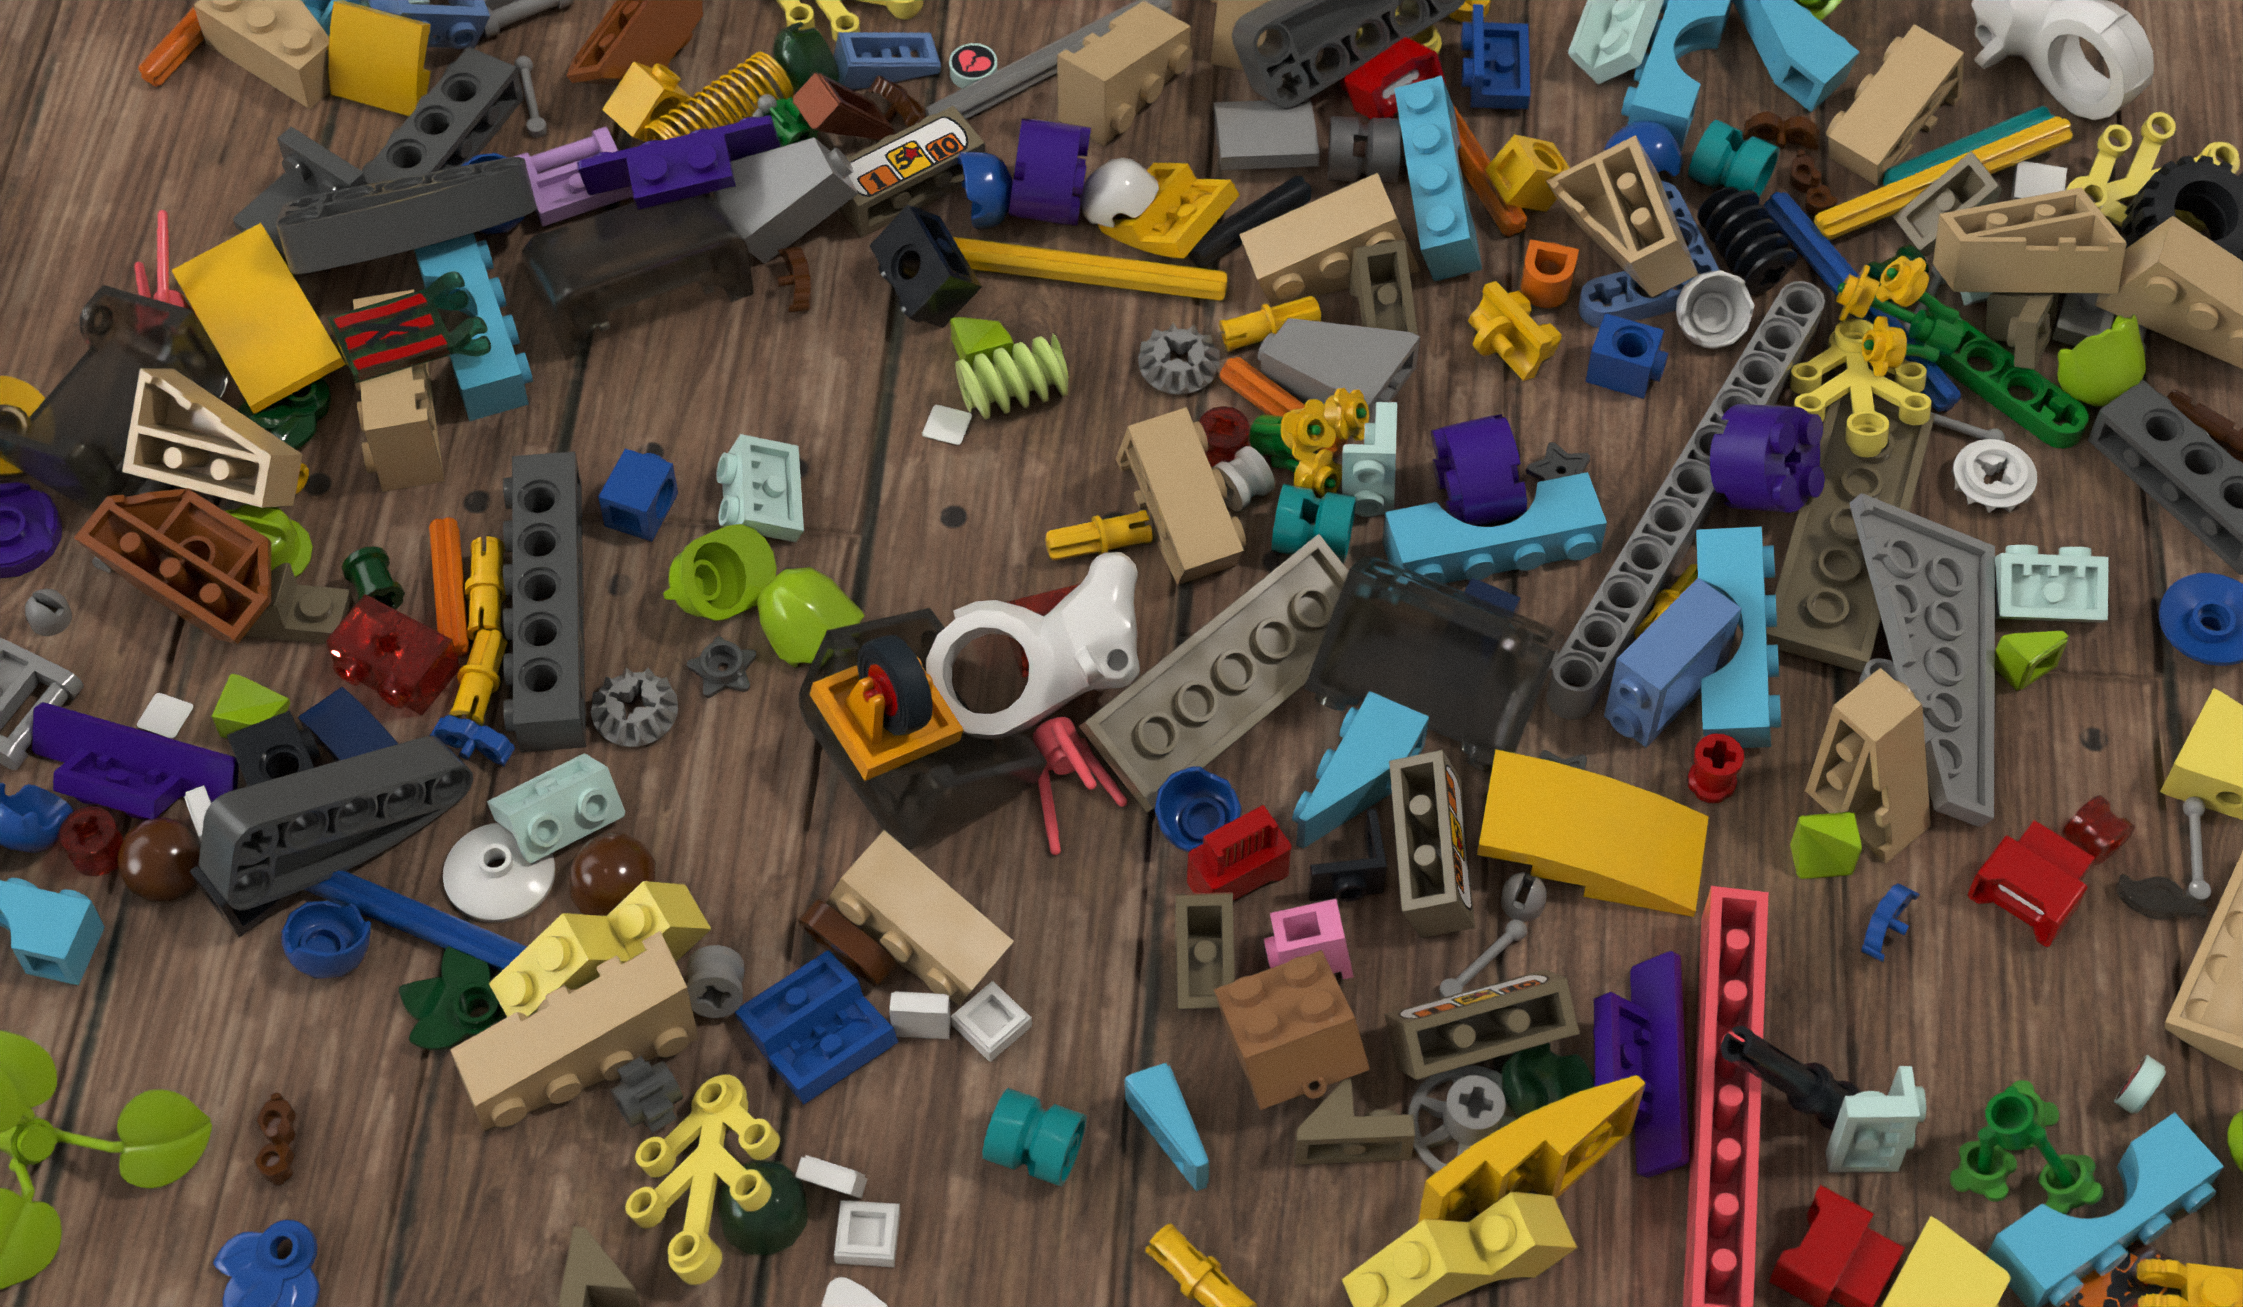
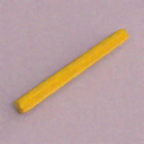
M2056 116L1972 150V152L1989 173L1993 174L2068 143L2073 137L2070 130L2071 124L2068 119ZM1968 153L1820 212L1814 217V224L1824 237L1832 240L1896 214Z
M953 237L969 266L974 270L1216 301L1224 300L1227 291L1228 277L1224 271Z

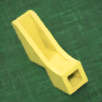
M643 881L607 916L562 913L503 969L489 985L507 1017L519 1012L525 1014L528 1018L537 1012L539 1005L546 999L545 996L563 985L568 989L577 990L600 976L596 968L597 966L615 956L621 959L622 964L646 951L642 941L661 931L675 962H677L711 930V927L685 884Z
M1510 1192L1470 1222L1423 1219L1345 1276L1342 1281L1353 1307H1435L1491 1282L1517 1277L1535 1278L1574 1251L1577 1246L1554 1196Z

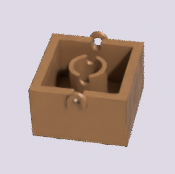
M1322 950L1306 956L1296 957L1282 965L1252 976L1241 977L1230 984L1214 989L1230 1042L1260 1110L1303 1094L1312 1099L1319 1098L1326 1092L1327 1085L1370 1070L1356 1019ZM1313 1081H1317L1320 1085L1316 1090L1309 1089V1084Z

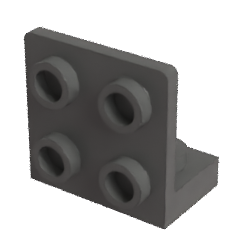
M293 127L288 128L277 138L283 157L282 166L285 173L233 218L235 227L242 232L261 223L285 260L286 257L276 226V220L284 204L304 196L367 184L364 172Z

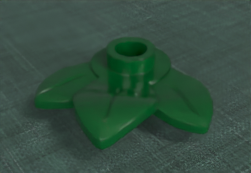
M320 378L253 414L246 401L237 411L297 450L315 435L317 421L322 419L329 410L331 391L326 381Z
M450 946L446 948L442 958V977L401 985L398 990L407 1012L415 1020L419 1021L411 1031L409 1041L413 1045L426 1050L436 1051L451 1048L464 1038H471L507 1018L489 985L491 977L488 964ZM484 1007L489 1009L486 1014L480 1017H470L471 1013L477 1008Z

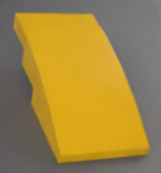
M261 223L171 270L253 414L346 365Z
M1495 749L1477 855L1532 865L1530 876L1585 886L1583 897L1694 917L1709 816L1661 795L1604 775L1549 760Z
M1638 1075L1579 1091L1527 1113L1473 1144L1425 1181L1418 1223L1423 1219L1460 1222L1474 1209L1481 1214L1510 1192L1529 1193L1534 1189L1538 1194L1552 1195L1556 1200L1631 1133L1646 1083Z

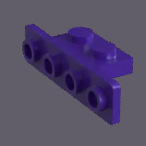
M768 115L759 118H744L737 123L717 128L698 129L690 134L662 141H647L641 146L616 152H601L591 158L579 160L577 166L589 195L632 186L634 200L639 210L735 187L736 183L731 161L780 148L781 146L773 119Z
M41 702L33 709L32 750L37 755L64 762L53 772V791L75 797L79 802L100 804L124 811L133 818L156 819L179 797H185V792L200 786H205L211 803L220 795L237 790L239 764L236 757L45 702Z
M1668 951L1632 966L1630 970L1631 1002L1613 992L1594 998V1086L1597 1087L1638 1075L1646 1083L1634 1121L1636 1172L1646 1178L1686 1165L1689 1161L1681 956L1673 951Z

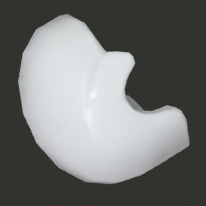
M1123 157L1112 159L1096 169L1087 178L1081 195L1083 215L1091 224L1098 223L1114 228L1113 217L1116 214L1122 213L1136 218L1153 202L1159 190L1158 182L1144 167L1134 160Z
M1721 270L1695 276L1683 286L1676 305L1678 324L1684 335L1693 344L1709 349L1733 345L1748 331L1753 314L1752 311L1754 310V302L1745 286V281L1739 276Z

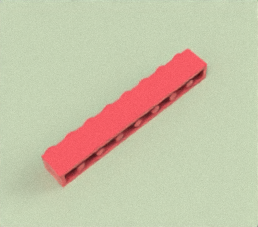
M1711 886L1701 919L1683 1307H1753L1762 1080L1738 1065L1725 1060L1721 1053V1044L1727 1033L1741 1042L1745 1041L1734 1034L1732 1028L1736 1026L1747 1027L1763 1039L1769 892Z

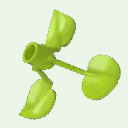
M0 1030V1151L12 1157L9 1168L16 1173L22 1189L21 1196H19L12 1190L0 1188V1289L25 1281L45 1269L53 1260L61 1243L62 1228L57 1211L46 1202L32 1201L35 1189L26 1169L28 1165L44 1161L51 1155L56 1143L63 1142L109 1153L122 1152L119 1161V1172L126 1182L141 1188L162 1187L181 1178L200 1159L211 1135V1118L185 1096L171 1090L153 1089L135 1096L122 1110L117 1123V1131L121 1141H107L53 1128L48 1121L35 1115L32 1107L43 1104L55 1092L57 1071L50 1054L34 1041L12 1032Z

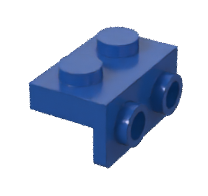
M1473 4L1471 22H1462L1461 51H1470V58H1463L1461 86L1470 87V107L1529 109L1530 64L1528 24L1483 22V4Z

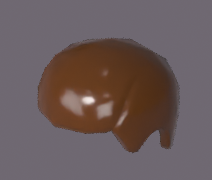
M166 817L144 820L127 832L118 851L117 863L122 880L131 892L151 902L177 899L192 889L196 883L190 870L195 866L199 868L200 839L192 829L180 821Z
M609 832L605 835L599 834L584 844L574 856L569 874L570 898L580 912L585 915L607 916L643 881L655 882L656 861L642 842L624 833Z

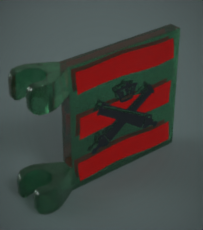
M455 271L448 272L440 276L426 289L327 317L355 384L453 354L478 357L490 352L491 343L487 336L472 339L475 335L484 334L488 330L482 318H468L452 332L448 333L437 310L439 308L457 311L469 304L468 296L463 290L449 294L453 289L465 286V281L460 273Z

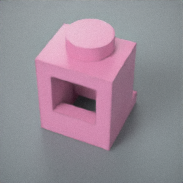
M1336 899L1270 913L1274 936L1264 938L1270 969L1287 963L1296 957L1306 956L1322 950L1333 973L1341 972L1342 979L1354 977Z

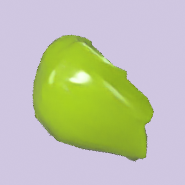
M2132 314L2130 318H2125L2121 315L2117 316L2111 329L2107 328L2098 335L2087 337L2072 350L2061 349L2057 355V376L2062 390L2077 401L2090 404L2093 407H2105L2124 392L2138 385L2146 371L2145 352L2135 314Z
M811 567L785 569L761 590L757 600L760 624L768 641L779 658L794 668L798 667V664L802 662L809 664L818 662L827 652L837 649L845 642L846 636L849 633H854L858 629L860 621L865 616L861 609L831 578Z

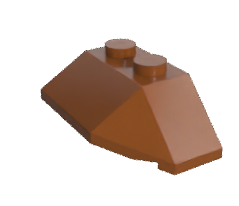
M616 0L570 62L569 72L566 76L572 83L618 85L633 61L651 68L656 63H659L669 69V63L677 51L692 39V31L703 17V1Z
M188 488L146 492L125 497L124 494L107 496L74 537L79 544L138 590L217 640L239 644L271 603V541Z

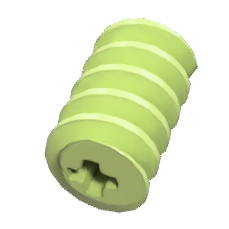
M1054 334L1051 337V346L1042 336L1034 338L1032 352L1023 342L1014 344L1012 358L1004 348L994 350L993 365L983 353L975 356L973 370L964 359L955 362L959 387L968 411L971 413L972 408H977L985 420L990 418L991 403L996 402L1003 413L1006 414L1010 412V397L1016 396L1023 408L1029 407L1030 391L1035 390L1042 402L1049 401V386L1053 384L1062 397L1068 395L1069 376L1067 365L1059 341Z

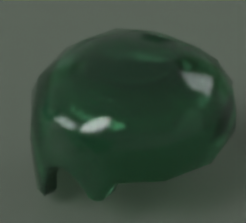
M798 22L779 31L774 38L772 58L784 69L790 79L794 93H797L815 72L821 73L839 83L840 75L837 63L828 44L816 28L811 27L799 30L804 25L802 22Z
M1550 1042L1513 1052L1502 1067L1501 1081L1505 1103L1514 1114L1522 1117L1527 1113L1579 1091L1595 1087L1594 1078L1584 1059L1578 1054L1558 1056L1551 1051Z
M754 1159L742 1164L746 1170L753 1169L758 1171L770 1184L772 1192L769 1201L762 1208L756 1211H745L732 1198L730 1187L723 1181V1184L718 1189L717 1206L725 1238L738 1249L747 1254L772 1255L792 1246L806 1228L808 1222L807 1200L802 1182L799 1178L795 1177L796 1173L779 1160ZM755 1186L752 1187V1188L746 1193V1195L749 1194V1193H751V1192L754 1190Z

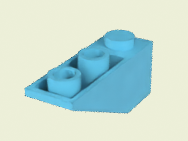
M1732 0L1774 84L1810 112L1815 110L1846 81L1860 51L1850 45L1844 37L1836 34L1814 17L1808 9L1800 6L1794 0Z
M1371 691L1368 692L1360 709L1351 707L1340 729L1339 736L1343 739L1337 750L1327 749L1321 759L1316 773V779H1319L1313 793L1304 791L1295 807L1292 821L1298 823L1296 845L1304 849L1390 795L1392 789L1389 761L1421 753L1426 742L1429 716Z

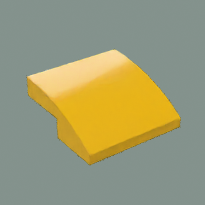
M344 0L333 1L328 52L331 95L410 116L416 109L418 101L428 91L431 71L423 69L431 24Z
M1153 163L1147 170L1157 180L1159 186L1153 202L1136 218L1119 213L1113 217L1114 228L1098 224V227L1102 233L1136 249L1156 255L1184 259L1240 195L1232 180L1196 179L1188 163Z

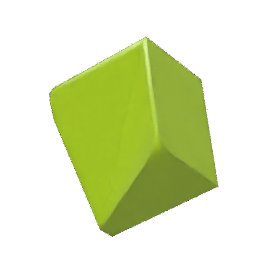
M965 317L950 319L951 340L960 360L964 359L972 370L974 358L978 354L983 353L987 356L992 365L993 354L996 349L1004 348L1012 358L1014 342L999 321Z
M2064 631L2005 635L2000 638L1995 650V669L2016 691L2022 690L2057 667L2069 636Z
M231 673L212 714V719L219 736L228 739L227 735L287 712L291 702L289 698L244 676Z
M1841 812L1803 815L1799 817L1790 843L1796 874L1799 878L1812 879L1853 875L1862 851L1854 813Z

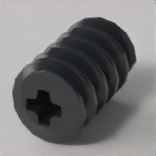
M1734 187L1723 188L1713 192L1704 200L1698 210L1697 219L1700 225L1706 229L1709 239L1715 243L1718 253L1724 257L1729 270L1745 281L1749 294L1755 296L1765 293L1792 270L1798 260L1797 254L1793 249L1787 248L1788 241L1786 237L1778 233L1777 223L1774 220L1768 219V210L1765 206L1759 204L1760 200L1756 192L1752 190L1739 192Z

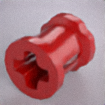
M1710 734L1704 736L1697 743L1694 751L1695 764L1690 768L1687 783L1688 788L1699 800L1706 803H1721L1724 799L1733 795L1737 785L1736 774L1740 772L1744 762V750L1740 743L1725 734Z

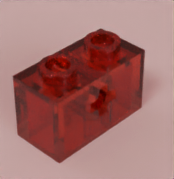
M366 594L363 595L326 640L333 661L332 667L341 679L354 686L362 683L377 691L378 695L392 707L402 709L405 706L422 716L461 668L451 638Z

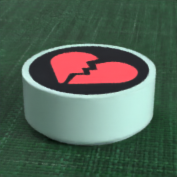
M970 43L962 45L953 51L949 59L951 80L962 89L998 71L996 54L992 49L982 44Z
M2146 1055L2128 1077L2116 1096L2114 1103L2131 1114L2138 1113L2162 1081L2166 1070H2164L2165 1066Z

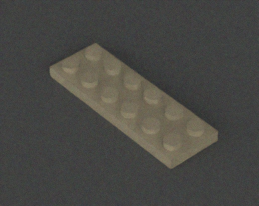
M1849 392L1828 406L1823 424V436L1820 441V467L1825 476L1824 488L1820 496L1817 498L1810 497L1798 511L1775 591L1777 627H1767V645L1778 644V650L1862 673L1865 665L1870 661L1881 616L1849 503L1859 494L1863 493L1905 511H1910L1935 415L1930 413V419L1925 424L1909 425L1899 419L1898 406L1873 398L1874 410L1883 414L1889 420L1888 443L1877 456L1869 458L1860 457L1851 452L1850 447L1845 441L1847 419L1853 414Z
M1318 534L1079 725V728L1147 813L1155 808L1158 789L1172 773L1192 766L1205 767L1385 617L1321 535Z

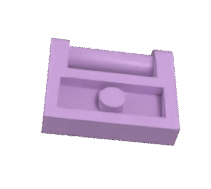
M607 127L593 130L591 137L533 156H529L527 152L514 156L525 159L537 205L535 211L542 226L633 197L632 186L589 195L578 172L577 162L579 160L591 158L601 152L618 151Z

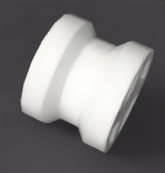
M1245 446L1237 451L1233 461L1229 463L1221 461L1211 468L1212 470L1217 468L1221 472L1227 489V498L1224 499V502L1234 511L1239 512L1246 508L1253 496H1264L1275 488L1274 476L1268 463L1251 446Z

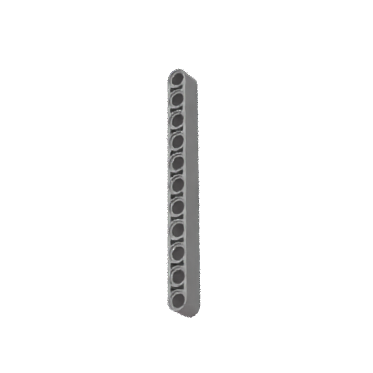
M1796 281L1787 284L1780 291L1557 655L1552 667L1546 697L1548 706L1559 717L1568 720L1580 719L1592 711L1613 676L1617 658L1633 643L1636 627L1653 609L1656 595L1666 588L1696 538V530L1702 528L1722 493H1716L1711 480L1710 449L1714 434H1723L1729 421L1721 420L1724 413L1736 404L1775 406L1791 379L1792 367L1801 363L1813 343L1825 299L1821 290L1812 283ZM1615 605H1621L1626 608L1616 607ZM1591 644H1599L1604 647H1596ZM1566 683H1575L1581 687L1569 686Z

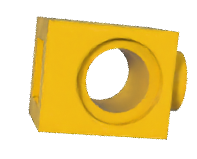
M633 61L602 110L632 137L645 141V126L652 123V121L659 120L661 115L668 114L670 109H676L678 104L685 103L686 98H690V96L678 86L681 81L680 77L667 67L656 63L651 68ZM671 120L672 127H674L676 123ZM654 131L655 139L662 141L660 134Z
M1514 134L1485 168V171L1507 205L1547 212L1557 198L1546 183V180L1570 169V167L1553 142Z

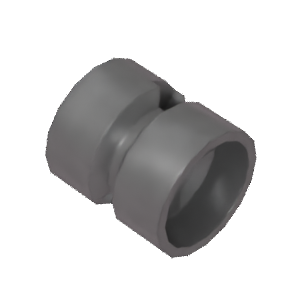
M1331 116L1328 180L1356 181L1360 174H1366L1369 177L1378 173L1382 182H1397L1400 163V120L1398 118H1372L1368 125H1362L1358 117ZM1366 141L1365 158L1353 156V142Z

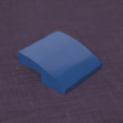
M829 950L741 1005L735 1011L737 1019L757 1048L803 1105L898 1043L893 1026L863 996L859 981Z

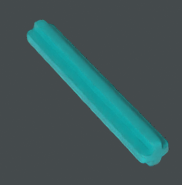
M2040 106L1904 161L1884 171L1883 185H1889L2049 120L2054 115L2050 113L2048 107Z

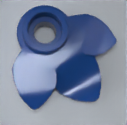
M282 1220L269 1226L264 1233L243 1232L229 1239L220 1249L213 1262V1265L219 1271L231 1276L225 1287L223 1307H315L319 1298L320 1285L311 1268L317 1256V1241L311 1229L295 1220ZM290 1239L293 1244L292 1252L287 1258L280 1260L277 1255V1249L282 1241Z

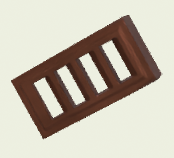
M815 72L793 97V103L810 127L817 131L879 140L889 135H895L893 127L874 101L821 73Z

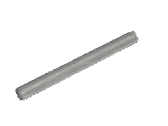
M1136 0L929 105L925 109L926 116L937 114L951 106H955L966 120L1056 74L1057 54L1065 49L1076 53L1085 47L1082 43L1086 36L1091 33L1099 37L1103 36L1111 30L1108 28L1110 21L1140 2L1146 1L1171 14L1172 1Z

